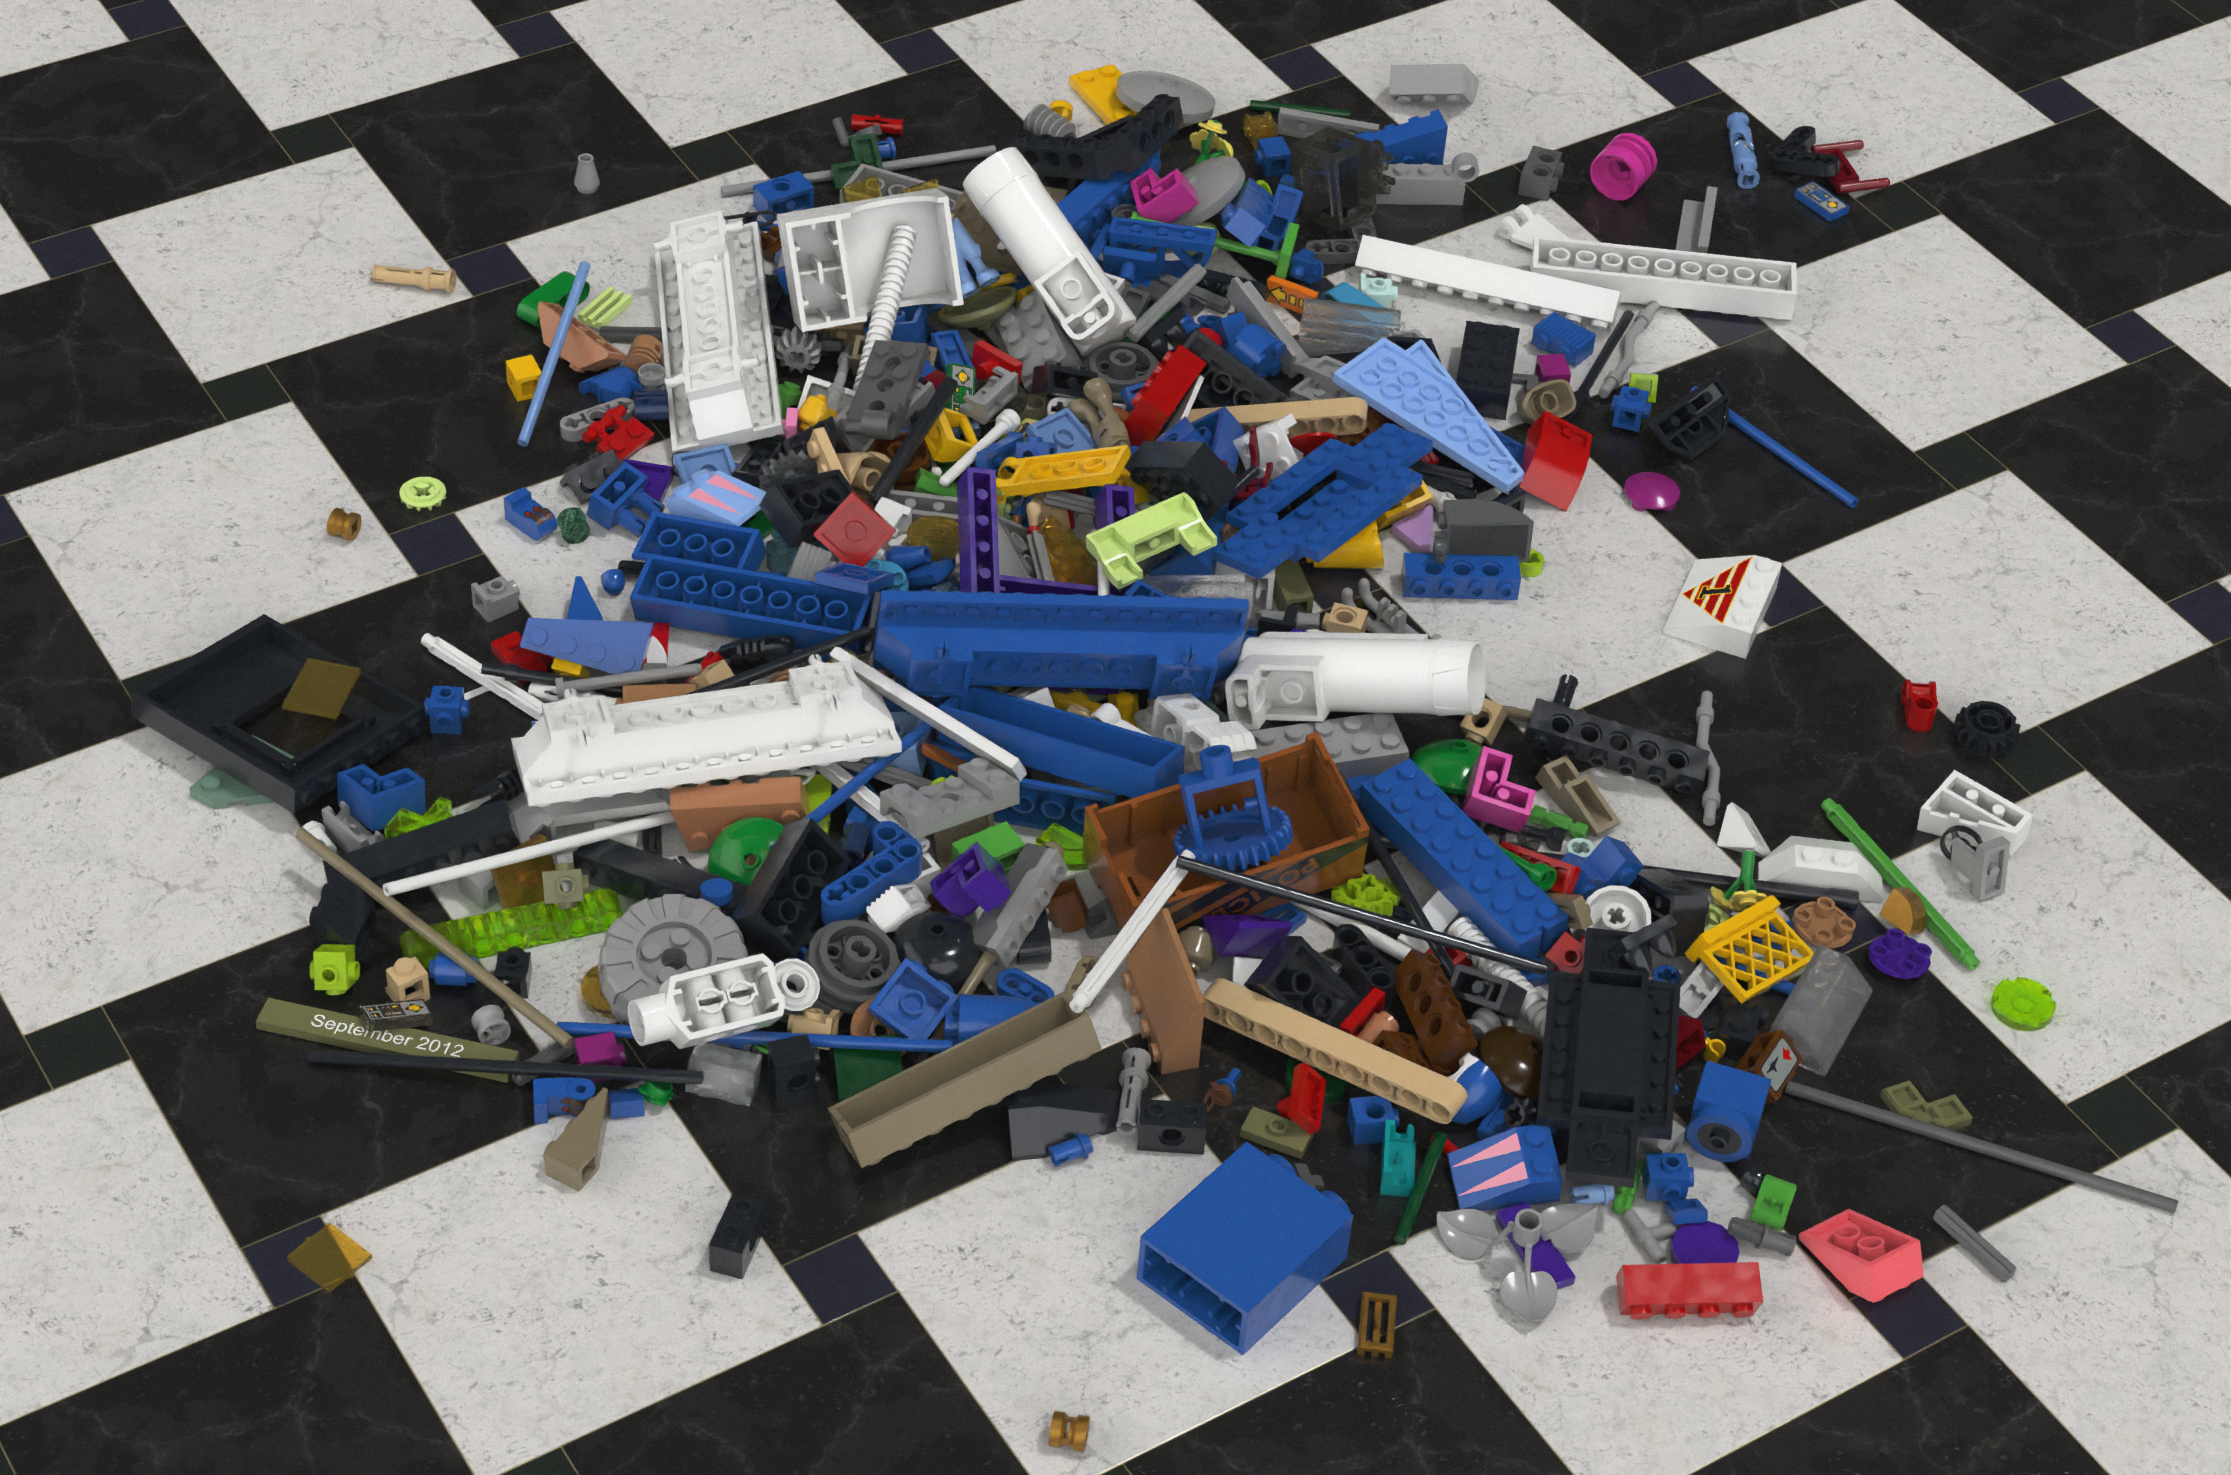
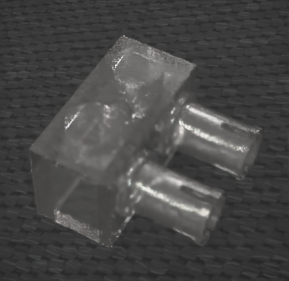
M706 1042L696 1045L689 1058L688 1070L703 1071L704 1081L702 1085L686 1084L685 1091L702 1097L729 1101L736 1105L750 1106L758 1089L762 1052L754 1046L750 1053L752 1044L745 1045L742 1050L730 1048V1043H720V1045H717L718 1042Z

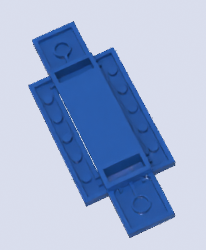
M1385 423L1354 447L1330 438L1268 483L1266 488H1261L1226 514L1227 524L1241 530L1213 550V560L1257 579L1264 577L1286 559L1297 562L1303 557H1307L1317 562L1322 561L1422 485V474L1410 470L1409 467L1432 451L1433 440L1390 423ZM1336 470L1337 479L1281 520L1278 519L1276 513Z

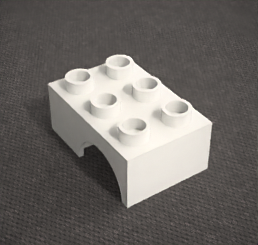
M938 188L777 214L793 321L802 332L864 322L873 315L872 312L875 308V301H877L876 296L882 279L884 265L886 264L887 253L890 249L889 245L892 242L894 227L900 225L913 228L917 232V237L898 307L921 304L964 305L949 199Z

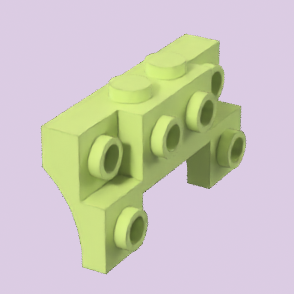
M1185 492L1085 536L1086 549L1100 562L1102 574L1118 590L1136 582L1138 579H1143V570L1137 564L1142 560L1178 544H1181L1192 556L1217 545V536L1203 520L1194 500Z

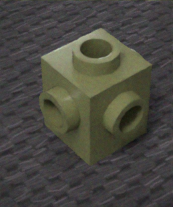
M574 863L555 864V870L542 871L544 904L558 903V909L577 908V902L584 901L583 894H589L588 874L582 875L581 868L575 869ZM563 880L571 881L573 886L570 891L565 892L561 890L560 883Z

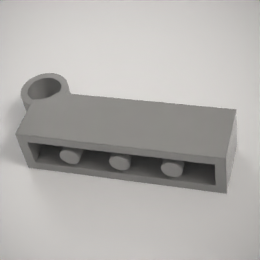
M1464 152L1456 155L1452 164L1431 165L1428 163L1362 164L1359 182L1361 204L1463 205L1465 182L1473 181L1479 174L1477 158L1472 153ZM1463 165H1471V166H1472V167H1471L1470 169H1468V170H1460V169H1459V168H1460L1461 166H1463Z

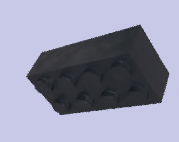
M1466 321L1456 384L1482 417L1506 420L1520 328L1487 324L1480 321Z
M1144 441L1125 465L1126 470L1130 473L1131 480L1137 485L1142 486L1149 493L1148 498L1155 504L1185 492L1194 500L1197 507H1220L1240 482L1205 442Z
M812 818L787 823L731 918L738 925L740 931L771 961L795 957L821 913L822 890L843 876L852 859Z

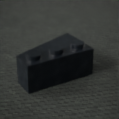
M1642 869L1637 874L1636 879L1628 885V888L1637 891L1647 901L1651 910V923L1670 913L1677 922V925L1671 930L1676 943L1675 957L1686 956L1684 953L1699 935L1704 933L1706 914L1709 911L1708 894L1665 869Z

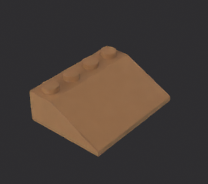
M1162 908L1126 958V970L1121 973L1123 988L1125 991H1129L1131 995L1130 1005L1134 1015L1138 1014L1140 1018L1139 1028L1143 1039H1148V1051L1151 1056V1062L1157 1063L1161 1075L1199 1068L1205 1000L1168 908Z

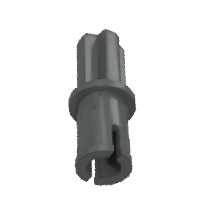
M1733 1217L1729 1221L1727 1228L1729 1235L1754 1243L1757 1249L1763 1247L1788 1257L1792 1255L1796 1245V1236L1770 1228L1767 1223L1758 1225L1738 1217Z

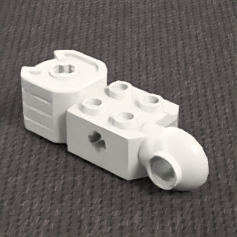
M1191 693L1159 696L1154 706L1139 710L1134 715L1135 722L1142 731L1153 737L1185 746L1184 774L1202 770L1199 753L1210 746H1229L1233 762L1251 758V752L1257 750L1254 736L1249 730L1237 721L1220 722L1219 715Z

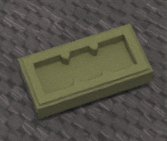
M1254 1106L1240 1129V1137L1302 1159L1314 1136V1133L1309 1135L1292 1120Z

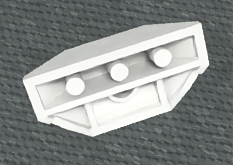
M1790 836L1758 864V880L1825 889L1853 890L1859 892V901L1883 902L1882 876L1851 842Z

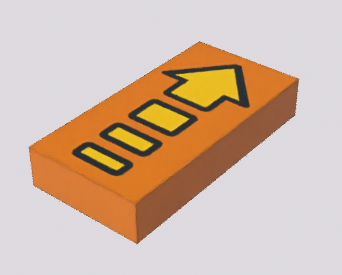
M1274 275L1267 279V288L1269 290L1268 302L1312 318L1310 311L1313 305L1318 302L1319 292Z

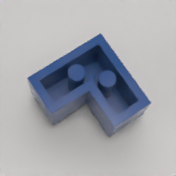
M365 764L337 773L338 806L340 801H344L350 808V815L371 831L382 830L386 826L400 821H407L414 816L426 813L425 780L408 767L384 776H379Z
M1605 836L1587 858L1567 852L1561 859L1563 862L1581 868L1572 894L1583 895L1585 900L1596 890L1610 885L1627 887L1636 879L1637 874L1644 867L1625 842L1609 836Z

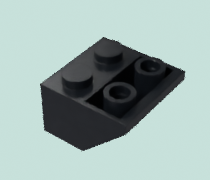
M334 871L329 883L323 885L321 900L318 906H314L311 910L309 923L314 929L313 947L317 949L322 944L355 945V961L359 962L376 926L377 918L374 900L341 872Z

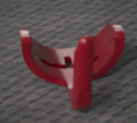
M1252 426L1249 428L1250 436L1248 443L1250 467L1255 465L1259 468L1260 452L1256 428ZM1222 461V462L1227 466V468L1229 469V467H1228V462H1227V461ZM1267 462L1265 476L1252 480L1234 499L1246 500L1261 488H1267L1273 471V463Z

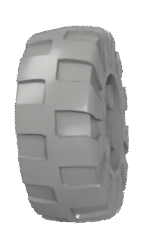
M664 894L663 897L651 900L646 898L630 906L629 911L621 918L617 917L610 925L599 954L598 975L600 988L604 1000L610 1005L611 1014L620 1024L630 1025L628 1019L629 1002L634 999L658 994L660 986L670 976L748 957L742 932L731 917H726L721 912L720 907L702 898H689L685 894Z

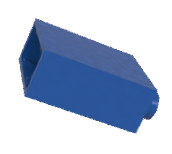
M1246 1142L1140 1236L1137 1280L1238 1353L1244 1355L1347 1258L1353 1214H1351L1345 1201L1336 1193L1329 1190L1319 1192L1297 1177L1295 1169L1285 1158L1277 1154L1267 1156Z

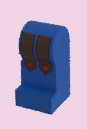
M525 487L503 498L505 520L533 540H539L558 528L554 514L533 500L531 492Z
M587 1078L533 1079L534 1124L548 1123V1116L572 1115L577 1117L584 1110L587 1101L591 1097L596 1096L595 1084Z

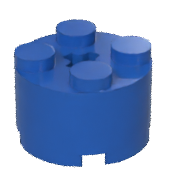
M1251 323L1236 335L1235 338L1239 341L1234 348L1229 345L1227 349L1229 353L1263 378H1266L1269 375L1276 376L1283 366L1280 362L1281 355L1286 350L1287 345L1264 327Z

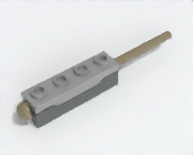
M1049 841L1042 846L1026 843L1006 875L1012 893L1002 906L992 909L989 913L983 911L972 929L974 944L983 954L957 994L958 997L959 994H973L989 967L998 965L1008 968L1014 956L1019 952L1022 943L1034 928L1037 919L1049 904L1052 895L1069 870L1063 860V847L1059 843ZM945 1016L930 1039L944 1040Z

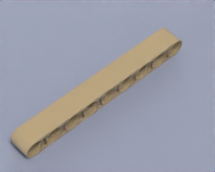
M1215 979L1203 994L1205 1000L1204 1017L1438 1123H1450L1468 1098L1465 1088L1452 1079L1227 979Z

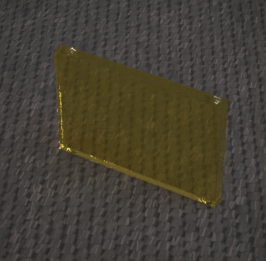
M308 658L283 702V709L337 719L361 674L360 668Z

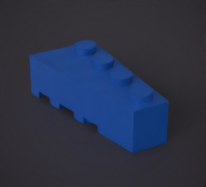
M1439 109L1431 111L1429 116L1423 118L1418 116L1409 118L1407 123L1394 126V124L1386 125L1384 129L1375 133L1367 131L1339 140L1337 162L1345 179L1359 178L1362 164L1428 163L1431 165H1443L1448 126Z
M528 618L520 647L612 674L642 671L655 623Z

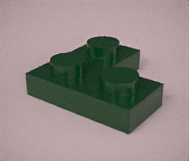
M875 133L850 137L848 142L853 161L832 164L829 169L835 192H840L861 163L884 169Z

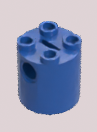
M959 994L954 1004L945 1013L944 1040H953V1046L1032 1008V999L1019 996Z

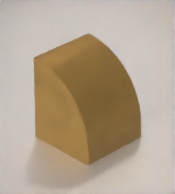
M1908 887L1893 888L1879 915L1908 935L1922 934L1926 924V911L1922 900Z

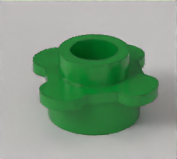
M645 1081V1084H640L638 1087V1091L644 1098L654 1105L665 1106L667 1100H672L674 1097L672 1083Z

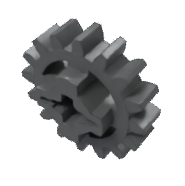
M790 450L788 456H784L781 452L779 453L778 460L771 458L769 459L771 465L769 467H762L764 474L758 477L761 483L759 487L767 492L773 482L817 474V464L809 455L806 456L802 450L797 455L793 450Z

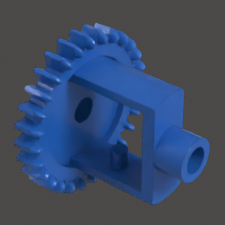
M1214 745L1203 749L1199 753L1202 770L1179 775L1178 780L1188 824L1187 826L1182 824L1180 830L1175 832L1173 838L1175 857L1181 855L1184 850H1189L1195 855V860L1235 872H1242L1248 870L1253 865L1258 866L1259 860L1270 861V856H1279V850H1287V844L1292 843L1291 838H1294L1290 817L1284 810H1280L1277 806L1271 808L1268 804L1260 763L1256 758L1251 757L1233 762L1229 746ZM1252 780L1255 796L1244 798V809L1242 811H1238L1237 806L1233 804L1232 811L1229 813L1221 806L1219 815H1214L1212 810L1208 811V819H1204L1201 814L1197 815L1193 794Z

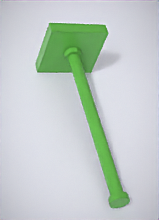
M1133 212L1131 219L1160 222L1140 217L1136 212ZM1289 222L1282 249H1277L1276 252L1252 245L1248 247L1244 243L1216 236L1214 247L1272 261L1273 265L1277 266L1275 276L1286 280L1299 224Z

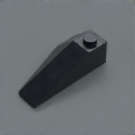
M1036 1081L1029 1088L1018 1090L1004 1097L1002 1112L1012 1161L1049 1157V1146L1073 1139L1076 1133L1081 1135L1087 1134L1090 1137L1096 1134L1104 1136L1117 1131L1116 1123L1118 1121L1122 1091Z

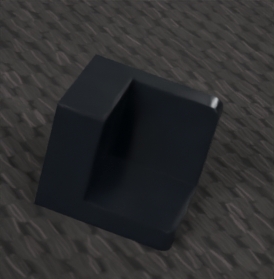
M1287 605L1283 620L1260 617L1257 637L1264 632H1291L1292 628L1296 629L1299 607Z

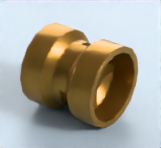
M1055 1410L1052 1417L1048 1445L1056 1448L1067 1445L1071 1446L1074 1451L1085 1452L1090 1416L1079 1414L1077 1417H1070L1066 1412ZM1068 1423H1070V1425H1069V1431H1068V1438L1065 1439V1438H1066V1432H1067V1426H1068Z

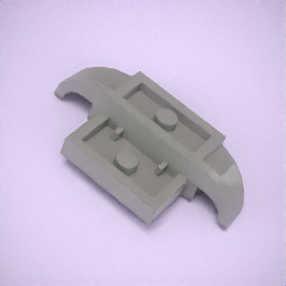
M1323 355L1321 358H1307L1294 364L1289 369L1288 377L1294 378L1300 373L1304 375V380L1290 390L1291 399L1296 397L1302 401L1355 397L1332 382L1333 373L1346 364L1327 355Z

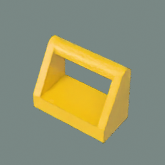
M948 408L942 410L924 438L933 460L941 463L958 461L978 442L967 415ZM960 427L966 442L956 439L951 428Z

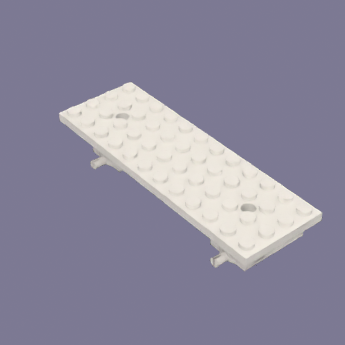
M721 210L671 222V231L668 238L653 241V247L655 250L664 364L666 369V377L664 378L668 392L673 455L681 451H694L728 444V446L744 444L783 434L784 427L763 252L757 221L743 224L741 219L729 223L724 218Z
M813 654L809 657L808 662L810 665L788 669L789 680L617 705L608 706L604 695L578 697L575 689L571 688L570 694L568 688L564 691L565 699L542 704L543 715L524 737L511 738L513 754L529 807H547L552 803L564 801L575 803L592 797L609 798L615 794L626 792L642 793L647 789L660 787L671 789L681 784H704L709 780L722 778L733 780L743 775H766L770 771L784 769L794 771L804 766H827L832 762L839 761L856 762L862 758L873 756L889 757L894 753L902 752V745L894 726V720L882 695L856 677L849 661L824 663L818 654H815L816 659Z

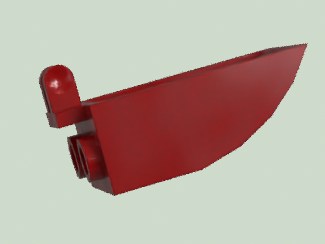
M1545 410L1527 431L1522 461V470L1525 474L1523 481L1519 483L1518 487L1566 512L1584 476L1590 455L1592 434Z

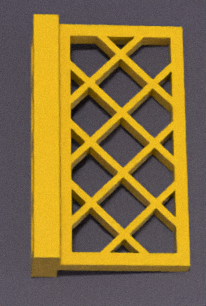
M1773 895L1700 934L1684 953L1692 963L1701 959L1741 1004L1805 968L1817 959V955L1775 911L1781 903ZM1770 923L1780 932V935L1770 932ZM1751 935L1762 938L1763 945L1752 942ZM1771 942L1782 945V951L1771 948ZM1733 945L1744 948L1745 955L1734 952ZM1790 948L1796 950L1803 959L1791 955ZM1753 952L1764 955V962L1753 958ZM1713 955L1725 958L1727 965L1721 964ZM1773 958L1782 961L1784 968L1773 965ZM1735 962L1746 965V972L1736 969ZM1755 969L1766 972V979L1756 976ZM1736 979L1748 982V990L1745 991Z

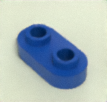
M1005 969L997 976L996 991L999 996H1019L1032 999V1007L1055 996L1054 991L1049 986L1020 969Z

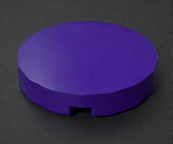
M1710 1221L1683 1224L1675 1231L1671 1242V1258L1675 1264L1737 1263L1740 1253L1735 1237L1729 1235L1727 1229L1722 1225Z

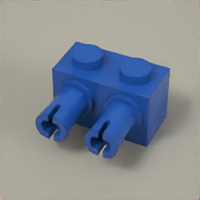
M625 461L591 494L586 515L608 531L619 524L639 538L647 521L638 517L630 510L636 507L650 517L652 511L663 513L665 505L646 493L645 487L648 476Z

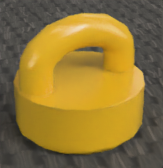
M1064 100L1051 102L1049 108L1054 110L1055 113L1060 114L1061 117L1066 118L1068 122L1072 120L1073 107L1069 102Z

